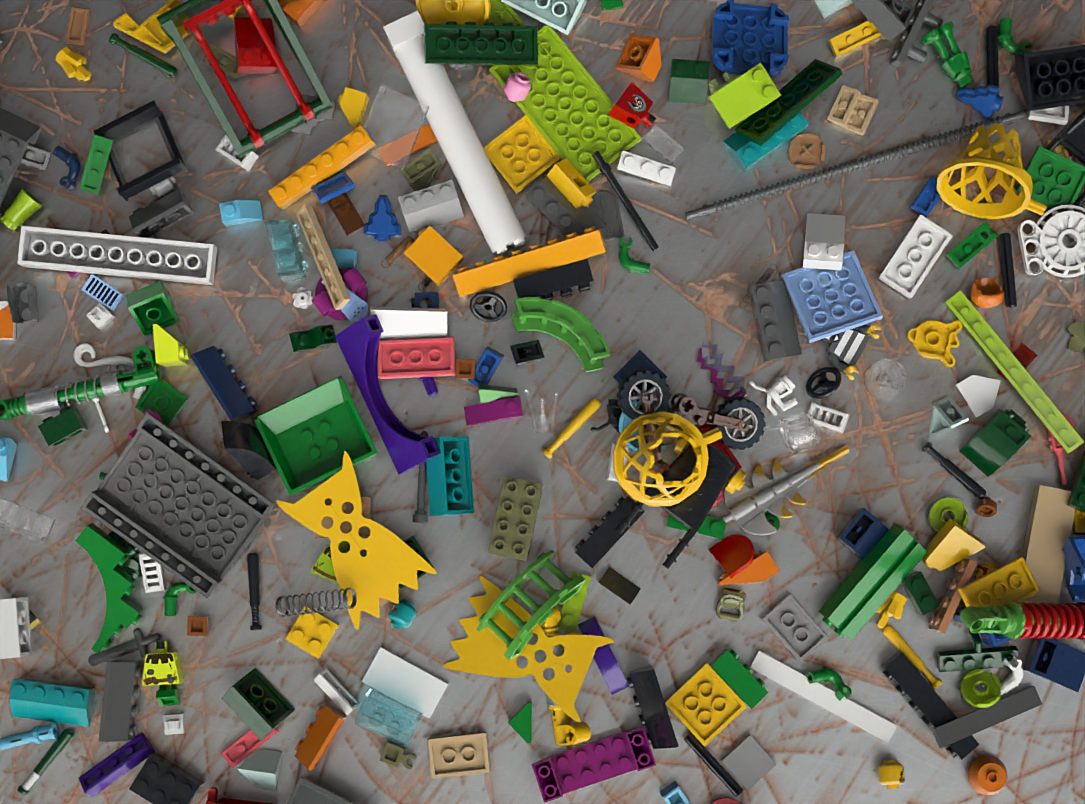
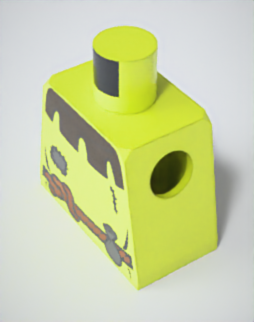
M167 640L155 641L156 653H148L145 657L142 686L180 684L184 682L178 652H168Z

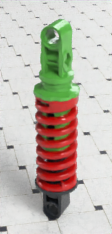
M1008 601L1005 605L996 607L969 606L960 613V619L972 633L1003 634L1010 639L1036 637L1077 638L1085 640V602L1020 603Z

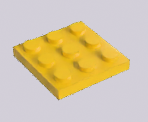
M526 115L483 147L491 164L516 195L561 160Z
M707 662L665 701L669 709L704 747L747 707Z

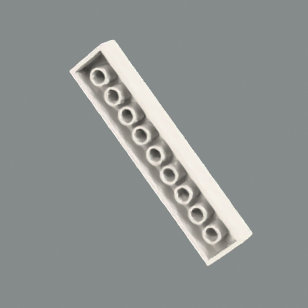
M21 226L17 264L28 268L213 285L217 247L214 244Z

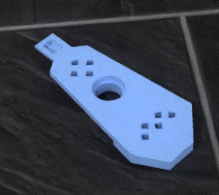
M347 289L350 301L341 311L351 322H357L368 315L369 304Z

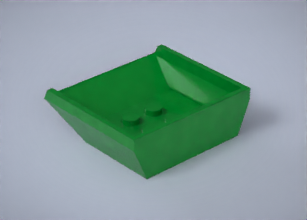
M342 376L332 379L254 417L257 428L290 496L305 492L327 481L342 470L344 451L348 453L353 467L371 460L378 454Z

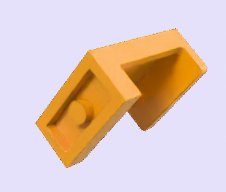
M429 226L427 229L423 228L418 233V238L414 243L411 241L404 248V255L439 287L462 263L464 258Z

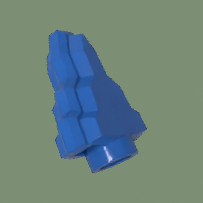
M990 84L987 87L979 86L975 89L969 87L958 88L956 91V97L965 103L971 104L974 110L981 112L982 116L990 119L994 111L999 112L1004 98L999 96V86Z
M379 195L375 203L374 212L369 215L368 223L364 224L363 234L375 236V241L386 242L390 241V236L401 235V225L397 223L396 215L391 212V203L387 195Z

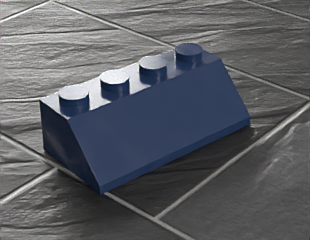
M211 346L190 355L231 421L242 422L257 412L255 408L257 403L252 396L248 397L245 390H247V387L242 380L238 381L235 374L237 372L233 365L227 364L225 360L227 356L222 348L218 349L215 346Z

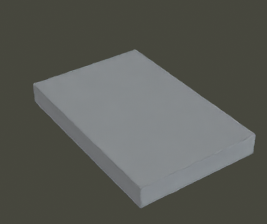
M790 593L760 618L799 663L829 638Z

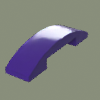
M595 616L578 624L582 635L605 637ZM609 644L598 647L593 658L611 694L613 695L629 687Z

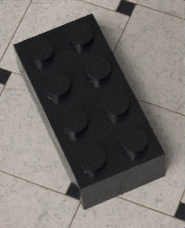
M588 259L514 279L513 283L517 298L540 297V299L552 301L559 296L561 298L570 297L573 292L585 293L590 291V288L593 287L594 279Z

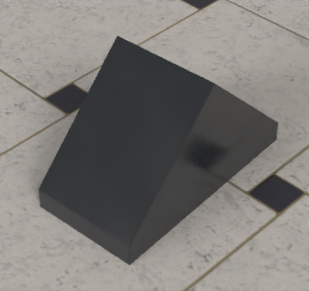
M539 340L510 346L516 367L545 358Z

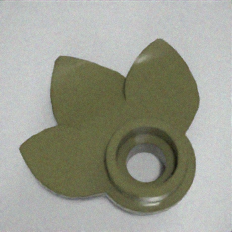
M1082 321L1072 323L1067 327L1068 331L1073 335L1068 342V349L1074 352L1084 350L1085 353V323Z

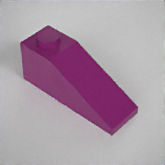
M520 397L464 407L467 426L523 418Z

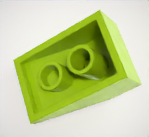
M759 63L710 95L709 99L728 129L780 97L781 94L763 65Z

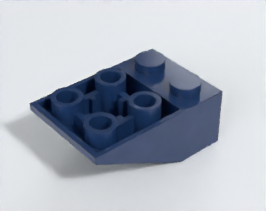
M860 508L836 539L863 560L889 529L865 508Z
M1035 637L1023 670L1079 692L1085 676V653L1053 638Z

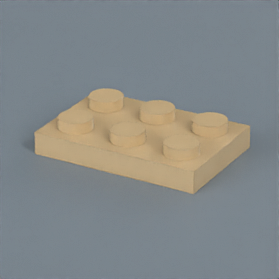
M486 732L428 739L432 779L490 772Z

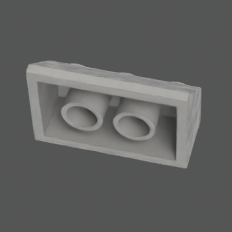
M453 180L398 197L410 233L412 231L419 232L423 228L435 227L464 217Z

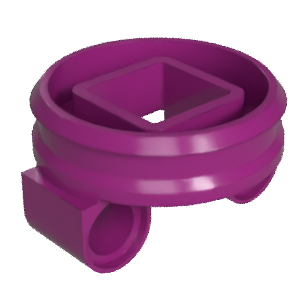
M338 268L343 281H345L351 291L367 302L368 291L366 285L368 283L356 268L351 270ZM321 277L316 285L315 297L311 302L324 318L328 316L335 320H348L341 310H335L331 298L327 294L326 286L321 283L323 280Z

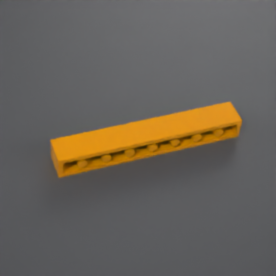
M595 226L584 229V233L579 235L573 232L565 235L566 239L563 240L554 238L548 240L547 245L540 246V243L529 246V250L524 252L521 249L510 252L511 256L505 258L503 255L492 258V262L486 263L483 260L475 263V267L469 269L467 266L456 269L457 272L452 276L459 297L605 253L607 248L601 229H595Z

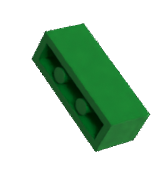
M725 649L709 665L752 709L768 694L765 689L767 685L760 678L756 680L751 675L754 671L747 664L743 666L738 661L740 657L733 649L730 652Z

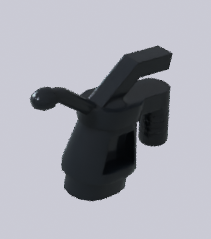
M608 399V422L598 428L591 427L590 430L592 432L600 431L611 425L620 434L618 425L622 411L618 406V399Z

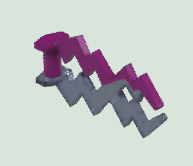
M702 344V347L712 349L710 359H714L715 363L707 364L708 356L702 357V348H699L696 362H702L700 369L712 371L710 383L716 384L713 393L725 399L748 396L747 391L744 389L745 377L733 376L735 366H723L721 364L724 353L716 354L718 345ZM718 372H728L725 383H735L733 388H740V391L729 397L730 390H721L724 379L716 378Z

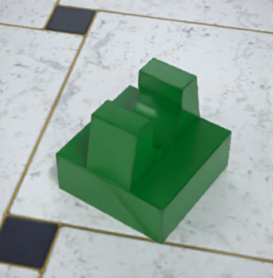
M171 684L170 690H166L165 685H160L159 690L156 691V699L160 706L180 705V696L176 684Z

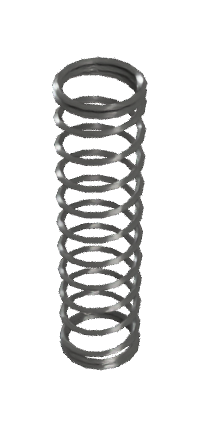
M350 587L342 588L340 591L335 589L333 592L328 590L326 593L324 591L320 593L314 592L313 595L309 592L307 595L303 593L300 596L295 594L293 597L288 595L287 598L280 596L276 600L275 608L280 617L303 615L304 613L329 612L330 610L336 611L337 609H353L356 605L357 597L355 591ZM342 590L344 591V592H343V602H344V606H343L342 603H341V596H340V592H341ZM348 590L352 592L353 599L351 606L347 604ZM335 591L338 592V607L334 603L333 594ZM328 592L332 594L333 603L331 608L328 605ZM321 593L325 594V608L321 605ZM309 594L312 596V610L308 607L307 596ZM314 594H318L319 596L318 610L315 607ZM302 595L305 596V603H306V609H305V611L302 609V601H301V596H302ZM295 596L299 598L300 609L298 612L295 609ZM289 597L292 598V605H293V611H292V613L289 611V610H290V606H289V602H288V598H289ZM282 598L286 602V613L281 608Z

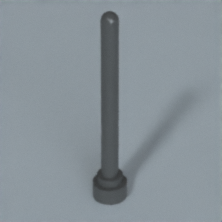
M426 431L421 432L420 435L428 437ZM426 462L419 466L417 511L413 514V523H428V515H426L425 511Z

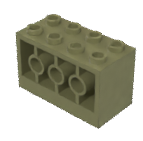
M504 476L488 553L528 561L543 490L542 483Z

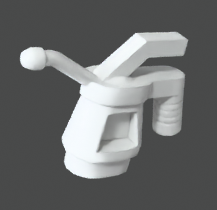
M785 374L778 377L770 388L768 387L767 389L755 385V382L752 380L749 381L753 388L766 392V407L774 416L777 414V411L771 406V399L783 411L798 404L795 397L784 403L780 400L790 394L792 389L795 388V385Z

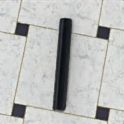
M988 26L986 29L988 85L999 86L997 26Z
M1001 233L999 234L1005 306L1006 308L1017 307L1011 234Z
M689 733L684 738V741L734 796L740 795L743 791L741 786L692 733Z

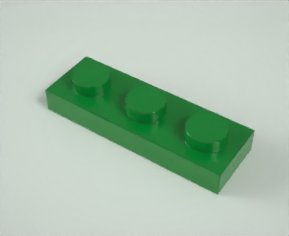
M94 134L79 189L95 194L100 193L114 139Z
M669 514L666 527L684 531L689 530V528ZM706 516L699 528L698 534L724 539L727 523L723 519Z

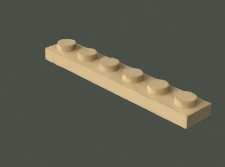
M304 203L296 213V216L335 310H341L350 301L349 293L320 227L316 213L311 203Z

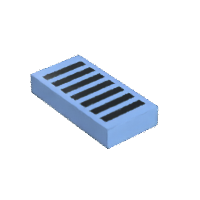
M91 274L81 289L112 311L116 309L124 297L123 294Z

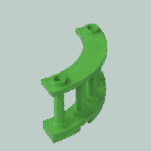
M523 297L514 300L517 313H511L515 332L538 331L552 335L566 343L576 353L585 372L604 369L601 358L610 356L608 346L601 333L597 331L592 322L581 312L565 303L556 300L540 299V297Z
M553 550L546 554L544 552L541 553L536 561L518 575L496 599L489 610L479 618L480 623L476 630L479 632L489 627L507 644L504 656L508 660L521 654L526 644L534 635L531 631L537 624L542 625L553 614L551 609L558 603L560 605L564 604L571 597L578 594L585 582L581 575L574 579L569 578L550 561L555 553ZM546 567L564 583V586L559 590L552 588L537 572ZM530 578L549 595V599L543 605H538L520 588ZM514 593L533 610L534 615L527 622H523L505 605ZM499 611L518 627L519 633L515 638L512 639L493 621Z

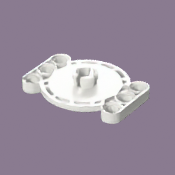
M1061 205L1045 212L1036 223L1026 220L1018 225L1017 232L1023 265L1027 274L1038 275L1043 269L1054 276L1063 278L1076 277L1085 273L1084 208L1075 205ZM1068 208L1067 211L1061 213L1056 211L1058 209ZM1074 209L1079 210V211L1083 212L1084 214H1082V213H1080V212H1075ZM1052 213V216L1050 218H1048L1046 221H1042L1048 214ZM1024 224L1031 225L1032 232L1030 234L1023 232ZM1064 235L1074 239L1069 248L1065 247L1062 243ZM1029 242L1035 245L1033 253H1029L1026 250V245ZM1032 261L1037 262L1039 265V269L1036 272H1032L1029 268ZM1055 268L1058 270H1062V274L1057 273L1051 269ZM1078 269L1079 271L1075 274H1068V272L1072 270Z

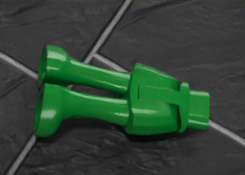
M950 21L922 37L921 41L923 44L931 43L936 47L943 61V69L954 79V82L957 81L960 88H963L973 82L974 79L970 74L972 70L967 53L960 51L953 36L954 24ZM941 36L945 38L953 56L949 54L947 48L945 47L941 39Z

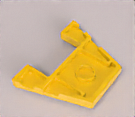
M166 0L167 3L141 25H138L126 12L114 21L113 25L118 30L166 54L176 45L164 33L157 17L181 5L180 0ZM183 26L176 28L182 39L189 35Z

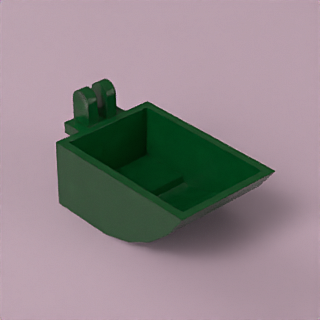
M998 409L959 452L989 477L1031 437L1028 433L1030 429L1025 426L1027 422L1012 409L1010 411Z

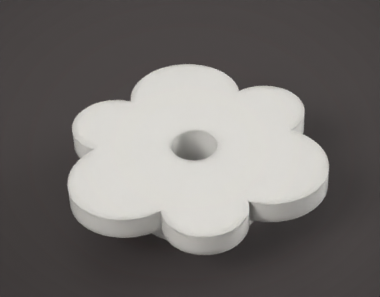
M300 287L297 293H294L292 296L295 299L293 305L297 308L307 309L308 305L313 304L311 302L313 299L312 292L310 290L306 291L303 287Z

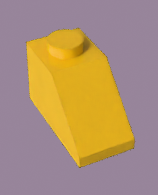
M345 87L344 92H341L339 95L338 103H340L348 122L354 130L361 125L369 97L367 93Z

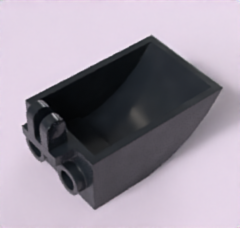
M221 421L224 449L246 469L249 479L255 478L259 480L277 470L258 428L239 421Z

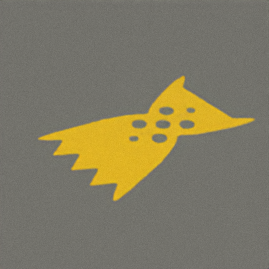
M344 451L342 470L298 502L291 504L276 500L278 506L292 518L315 533L330 539L331 559L339 588L346 589L350 587L356 593L357 602L355 607L347 609L356 630H359L361 611L380 618V597L399 604V584L418 590L417 570L437 574L435 569L396 534L379 523L362 516V502L352 461L346 451ZM327 498L332 500V504L329 506L325 504ZM345 502L353 504L354 510L352 513L345 514L342 511V505ZM326 516L333 519V526L329 529L324 528L321 524L322 519ZM348 521L351 523L352 530L350 533L345 534L341 532L340 525L342 522ZM366 526L370 529V536L363 539L359 536L358 531L361 527ZM341 541H347L350 544V550L347 553L339 551L338 545ZM362 549H365L367 551V555L365 557H362L360 555V551ZM348 590L347 604L351 606L353 599L352 592Z
M479 576L486 595L468 598L477 616L459 619L468 638L450 641V644L460 658L442 666L455 671L493 677H523L531 674L558 707L573 720L580 723L581 720L574 707V702L596 649L610 644L614 640L594 635H558L549 638L545 635L541 626L537 624L531 632L537 634L538 641L534 645L527 643L521 654L508 660L504 656L507 644L489 627L479 632L476 630L480 623L479 618L489 610L503 592L492 582ZM512 598L506 602L505 605L523 622H527L532 617ZM499 611L493 621L512 639L515 638L519 633L518 627ZM556 644L563 645L565 651L562 656L554 655L553 647ZM538 650H543L546 653L545 661L537 662L534 653ZM525 656L528 659V665L525 668L517 666L516 661L518 657ZM566 665H570L572 667L571 672L565 671ZM546 668L554 670L555 676L552 680H546L543 677V671Z

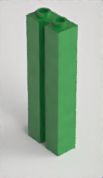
M894 523L818 611L824 616L822 621L829 627L835 626L834 631L840 637L846 636L852 640L925 556L927 551L905 529Z

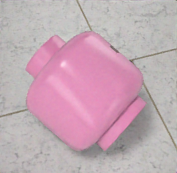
M521 72L513 73L507 79L503 90L510 101H523L531 89V82L526 74Z

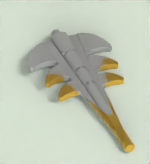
M845 445L830 455L788 473L782 468L779 458H776L772 468V480H769L764 475L761 464H758L752 475L753 488L749 489L744 485L740 491L735 490L733 494L725 490L724 500L729 513L722 516L724 522L727 523L734 519L741 529L753 535H769L776 532V528L767 521L764 512L768 510L771 514L781 518L792 517L793 513L785 508L782 499L786 497L794 504L806 505L807 501L802 498L797 488L831 462L849 452L848 447Z

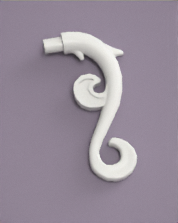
M88 343L80 344L74 351L75 362L83 367L109 365L107 372L116 371L118 365H126L131 369H135L133 359L125 356H111L92 362L83 361L82 355L84 352H90L91 358H96L95 348ZM121 367L120 370L126 371L124 367ZM147 386L136 388L132 397L140 400L142 392H145Z

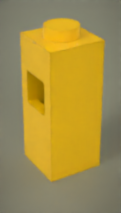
M567 158L556 163L546 175L576 209L581 206L586 207L593 201L592 196L596 193V190Z

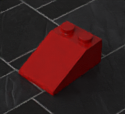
M234 17L237 73L275 74L277 65L251 18ZM259 18L276 48L272 18Z

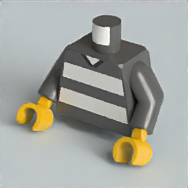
M862 325L823 338V340L830 343L826 352L832 366L839 370V372L847 374L850 380H854L851 373L857 372L859 374L855 364L871 338L868 335L878 339L880 336L874 334L875 330L882 329L878 325Z

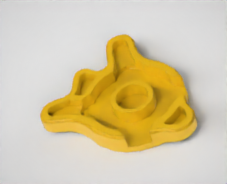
M929 320L916 328L908 330L907 338L912 342L920 355L938 359L946 367L950 368L956 363L950 348H957L959 346L957 333L962 329L963 324L959 320L951 323Z

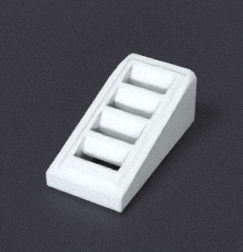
M225 134L215 150L245 170L250 171L259 156L253 151L237 159L238 154L236 151L231 156L230 154L234 150L232 143L227 151H224L230 142Z
M811 402L805 420L844 433L849 414ZM816 408L820 409L817 418L813 419ZM823 411H826L827 413H826L824 422H822V421H820V420H821ZM832 413L834 414L832 423L828 424L829 418ZM840 416L842 417V419L840 421L839 427H837L835 425L838 420V417Z
M140 554L139 560L145 593L164 591L163 566L156 561L154 563H147V560L151 558L146 554ZM156 566L157 570L148 571V567ZM157 574L158 578L149 579V575ZM159 582V585L150 587L149 583Z

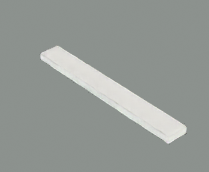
M759 650L750 665L751 669L889 743L897 728V725L845 697L839 701L835 696V692L818 682L810 684L805 675Z

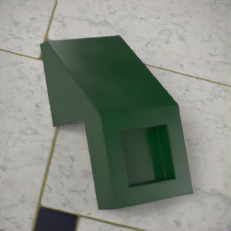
M333 325L317 326L307 331L289 334L293 352L309 351L337 343Z

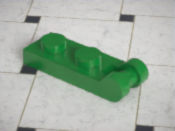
M987 221L946 254L957 269L961 268L999 236L996 231H992ZM982 232H984L985 235L987 236L986 239H984V238L982 237V235H981Z

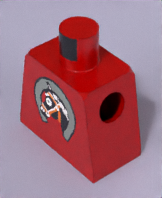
M633 82L629 84L608 114L633 129L641 121L648 127H651L657 119L648 112L653 105V101Z

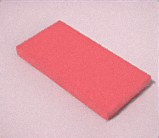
M454 337L379 340V379L455 376Z

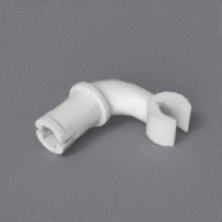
M1011 653L1013 656L1011 661H1008L1006 658L1004 660L1005 664L1012 670V673L1007 674L1008 677L1001 682L1002 697L1014 687H1018L1024 676L1021 666L1022 661L1014 653Z

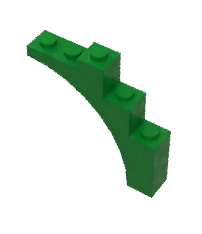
M90 523L76 539V542L88 552L96 563L106 590L107 609L105 622L97 641L92 647V650L98 654L102 649L104 651L108 649L112 643L111 637L114 634L117 636L124 626L128 628L131 624L136 625L142 617L140 613L143 608L127 597L134 590L135 586L133 584L136 581L135 578L120 568L128 559L126 555L129 550L95 524Z

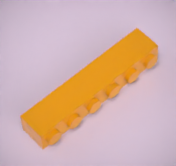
M360 125L268 192L278 207L285 210L312 191V187L329 179L376 144L366 129Z

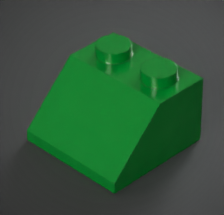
M161 280L126 295L127 308L144 336L153 333V324H158L164 328L179 322V317L170 295Z

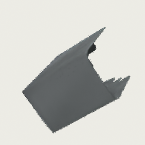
M26 282L8 283L7 298L12 322L18 324L39 322L36 286ZM26 289L28 303L23 302L20 298L21 292ZM26 308H29V311H31L32 320L25 321L22 318V312Z

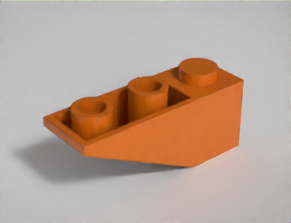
M760 550L754 554L753 561L747 568L733 578H730L726 572L719 576L720 580L717 584L764 582L780 570L767 551L762 553Z

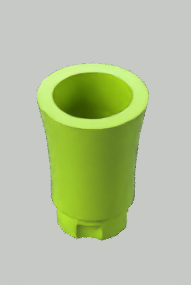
M22 188L0 220L8 228L16 231L43 204L33 194Z

